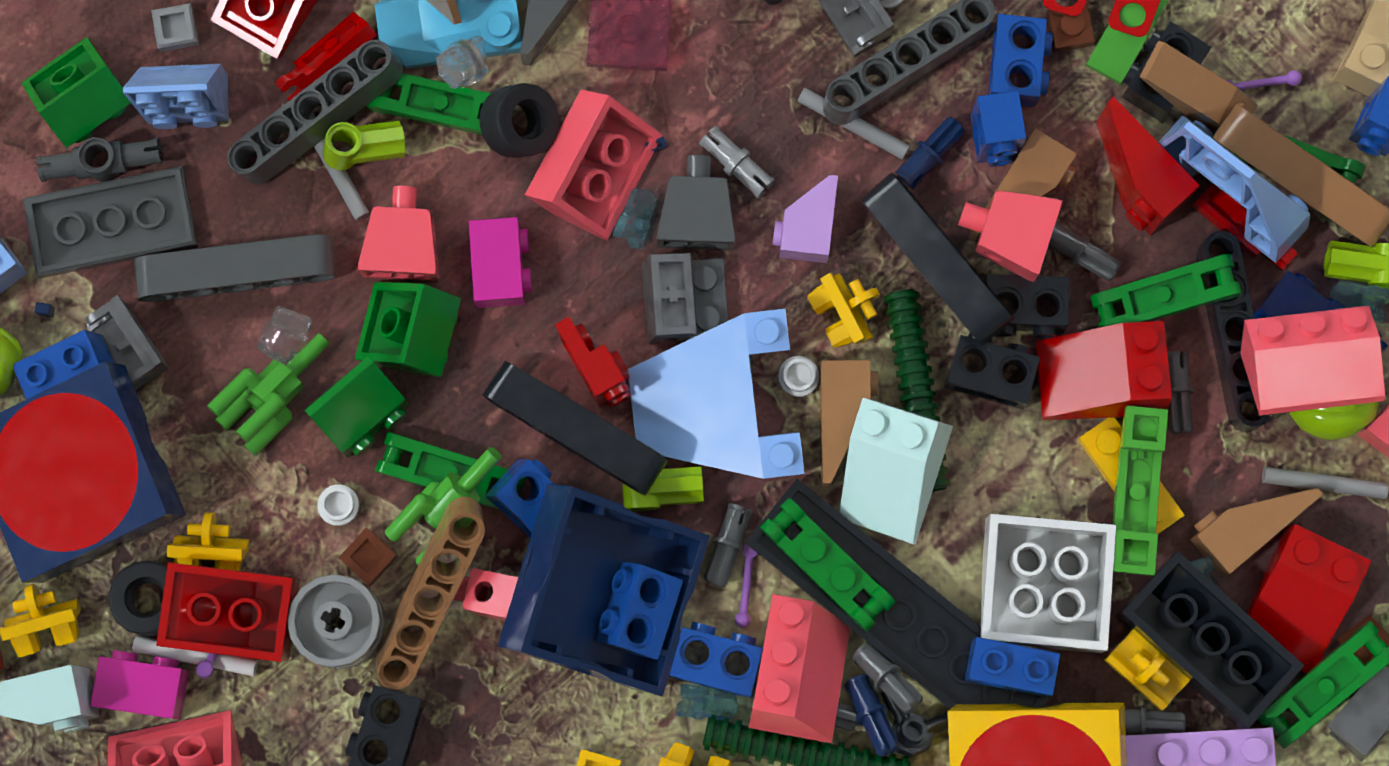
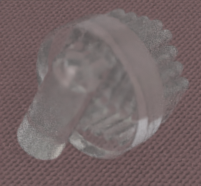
M481 36L471 37L468 40L459 39L449 44L446 50L436 57L439 76L446 80V83L453 89L462 85L470 86L480 81L484 74L489 72L484 39Z
M277 306L272 319H267L261 330L262 337L258 343V349L269 358L288 364L306 346L309 339L306 332L310 328L312 318Z

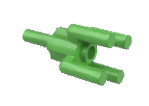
M318 333L286 366L274 359L259 375L250 368L242 370L207 405L217 416L215 421L227 431L252 407L256 412L236 433L246 442L244 447L256 457L292 420V412L286 405L304 388L302 382L297 377L330 345L329 342Z
M489 447L463 476L450 472L440 483L436 481L429 483L385 530L386 536L390 540L397 542L423 515L427 523L436 529L446 507L456 498L469 497L479 502L480 497L476 491V486L502 458L501 454L495 448ZM463 517L457 520L455 524L459 527H469L473 519ZM426 548L415 559L418 565L426 551Z

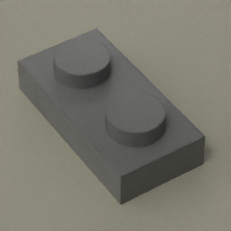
M724 258L691 260L697 334L689 336L688 340L728 321Z

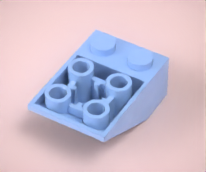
M221 64L140 67L123 87V94L146 122L153 124V127L156 129H174L177 127V123H193V126L209 128L217 126V121H229L228 74Z

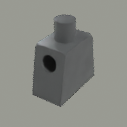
M690 155L687 157L686 176H671L669 178L657 232V247L734 250L735 234L727 179L711 177V157Z

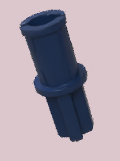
M952 117L946 118L925 142L920 140L917 142L918 148L894 172L895 175L906 186L914 190L936 164L941 165L943 163L941 157L964 133L962 125Z
M861 674L849 679L844 684V688L858 714L856 718L858 725L864 726L879 756L883 757L894 753L899 746V742L886 717L888 712L887 706L880 703L869 676Z

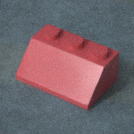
M580 90L553 144L550 146L529 185L525 196L551 214L601 239L608 240L654 153L651 150L655 149L658 143H655L656 140L663 135L611 96Z
M1369 306L1245 320L1240 354L1259 416L1385 400L1380 336Z
M776 594L772 595L749 728L832 743L850 629L838 617L816 602Z
M228 710L109 736L107 766H242L232 712Z

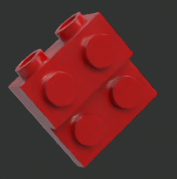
M570 317L555 324L560 341L598 407L600 408L607 404L609 408H614L628 400L631 395L625 381L630 378L627 373L629 371L618 351L609 353L605 344L594 349V343L584 325L580 323L575 326Z

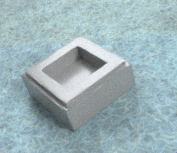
M191 3L151 10L157 48L160 52L199 45L194 8Z

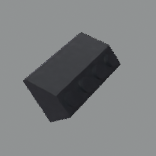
M1178 551L1155 572V576H1151L1114 616L1130 631L1135 629L1189 678L1188 684L1238 729L1249 728L1304 667L1296 657Z

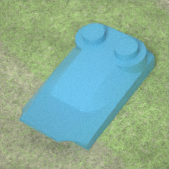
M381 0L374 4L379 41L384 42L401 59L406 69L520 53L522 32L517 0H456L462 23L455 25L426 0Z

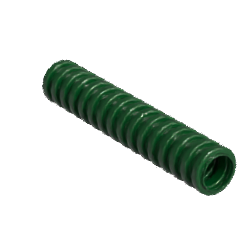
M905 289L888 293L884 297V303L889 304V308L886 309V316L891 317V320L888 321V328L893 329V333L890 334V340L895 341V345L892 346V353L897 354V358L894 359V365L899 366V370L896 371V378L901 379V383L898 384V390L903 391V395L900 396V403H905L903 410L940 421V417L935 416V411L939 409L938 404L933 403V399L936 398V392L931 391L934 379L929 378V374L932 373V367L927 366L930 354L925 353V349L928 348V342L923 341V336L926 335V329L921 328V324L924 323V317L919 316V312L922 310V305L917 303V299L920 298V292L914 289ZM944 454L932 492L947 489L951 485L950 480L945 477V474L949 472L948 467L943 465V461L947 459L946 454Z
M711 714V717H708L702 744L706 751H709L710 747L716 748L717 753L720 754L723 753V750L730 751L729 755L735 757L736 753L742 754L743 759H748L749 756L755 757L756 762L766 759L770 765H773L774 761L781 763L780 766H787V764L793 766H910L909 757L902 756V759H898L896 754L892 753L889 756L881 757L877 753H870V748L867 747L863 751L857 750L858 746L853 744L851 748H847L844 742L834 745L827 742L752 729L747 725H742V720L737 719L736 723L729 722V717L719 720L716 714Z

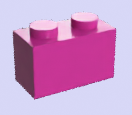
M518 217L469 221L473 297L476 307L526 305L525 293H532L530 268L523 269L522 253H529L528 229H520Z
M113 650L112 658L99 656L90 706L181 720L189 670L178 668L179 660L154 656L153 664L137 662L138 654Z

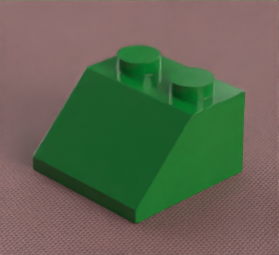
M87 37L21 82L39 114L66 148L73 143H80L86 140L92 134L93 129L106 120H112L120 116L125 111L126 106L131 103L123 94V86Z
M374 282L354 360L362 362L369 356L377 366L415 375L441 377L444 365L447 362L448 348L453 329L458 319L461 298L426 284Z
M367 356L304 411L342 454L349 458L353 454L359 457L369 450L375 443L373 437L384 427L390 430L398 425L406 417L407 413L404 410L410 405L371 358Z

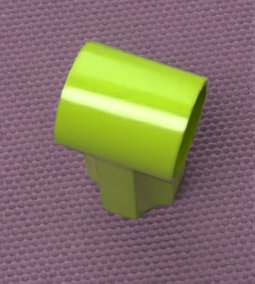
M400 121L354 126L348 122L336 123L326 133L322 157L330 168L342 171L350 169L356 163L404 158L406 150L403 126H401ZM337 141H344L352 149L347 152H341L336 150L332 144Z
M1330 241L1324 256V277L1368 283L1370 288L1389 291V243H1376L1372 248L1367 245Z
M702 467L663 469L646 496L639 494L622 483L623 506L631 512L657 510L664 505L704 503Z

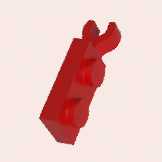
M352 12L295 60L293 64L296 68L290 73L282 75L275 85L283 93L291 86H296L295 92L287 98L290 101L362 44L375 38L377 34L365 20L355 12Z
M1212 183L1192 207L1220 231L1232 233L1238 239L1240 248L1255 259L1261 251L1244 239L1247 209ZM1290 247L1276 263L1269 257L1268 259L1283 271L1298 253Z

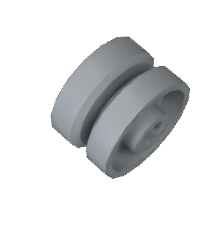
M336 574L318 577L303 586L291 602L287 619L290 638L300 654L315 664L339 670L357 667L373 657L384 637L387 625L384 607L375 593L351 577ZM336 616H340L345 621L342 629L335 627L334 630L332 627V621Z

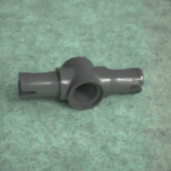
M93 137L83 142L80 147L72 148V152L37 156L36 162L38 166H41V168H37L41 182L76 176L78 179L92 177L99 182H105L115 179L119 173L127 172L129 167L155 163L162 164L163 155L159 153L162 151L159 138L124 144L122 140L108 142L102 138ZM101 152H107V162L99 168H93L92 160L94 156Z

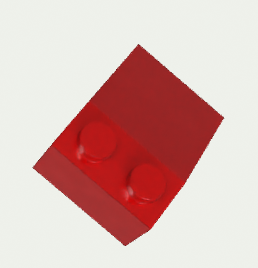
M219 0L211 21L274 58L280 59L318 0Z
M1113 97L1107 102L1096 124L1122 206L1127 211L1125 215L1137 230L1143 231L1145 229L1151 236L1186 204L1200 185Z
M1164 321L1119 323L1035 342L1036 356L1040 357L1037 372L1042 421L1124 417L1125 406L1167 410L1170 405L1172 391Z
M1294 524L1284 529L1246 613L1304 665L1300 672L1306 674L1320 661L1355 599L1372 560Z
M168 562L156 646L276 662L289 661L292 640L287 619L291 602L299 592L300 578Z

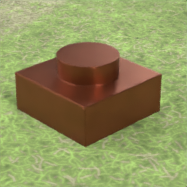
M1088 3L1085 4L1082 13L1077 16H1069L1053 10L1047 11L1049 32L1053 34V52L1094 45L1095 39Z
M366 527L339 556V559L371 587L395 561L398 555Z

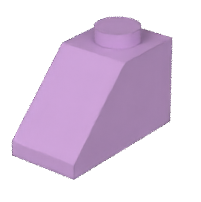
M829 175L785 209L783 222L775 221L773 245L780 246L779 258L820 263L828 262L838 176Z

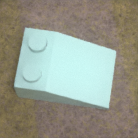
M862 398L850 436L839 513L853 524L911 544H916L953 426L878 401Z
M67 665L1 681L0 716L39 725L53 726L54 732L64 730V733L88 728V720L100 717L98 707L90 706L94 687L90 669Z

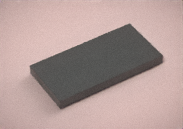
M182 166L23 198L36 276L40 279L134 260L140 256L168 253L198 246L187 180Z

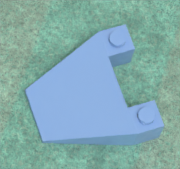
M1182 115L1158 143L1191 177L1200 172L1247 209L1244 239L1276 263L1308 229L1310 219L1308 207L1297 196L1293 194L1287 196L1213 139L1212 132L1203 123L1197 120L1192 122Z
M777 309L744 313L629 368V386L636 439L664 457L762 479L805 474L800 431L759 436L749 355L790 350L786 310Z

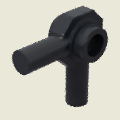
M884 692L880 693L894 719L892 729L899 742L896 750L897 753L910 758L924 753L930 748L933 736L948 729V711L926 720L925 717L914 713H904Z

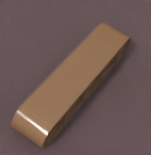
M1239 104L1235 105L1212 137L1370 247H1374L1389 227V208Z
M459 497L451 501L446 507L378 647L376 654L378 680L388 689H404L414 680L483 540L485 525L482 507L473 498ZM463 517L475 520L469 527H459L455 524L457 520ZM447 553L457 556L454 561L449 563L437 560L441 555ZM428 589L440 592L433 598H425L420 595ZM409 625L422 627L416 633H407L403 630ZM393 660H400L405 663L398 668L386 665Z

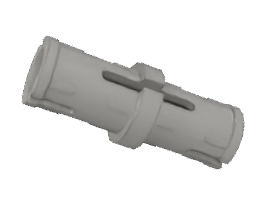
M717 125L709 130L710 136L719 145L706 134L699 142V145L704 147L725 167L723 171L729 177L734 175L759 199L765 194V189L755 179L767 189L773 185L775 179L770 177L750 158L751 153L746 148L740 149Z

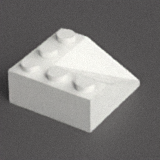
M990 514L985 521L981 638L1058 650L1091 653L1108 651L1116 525Z

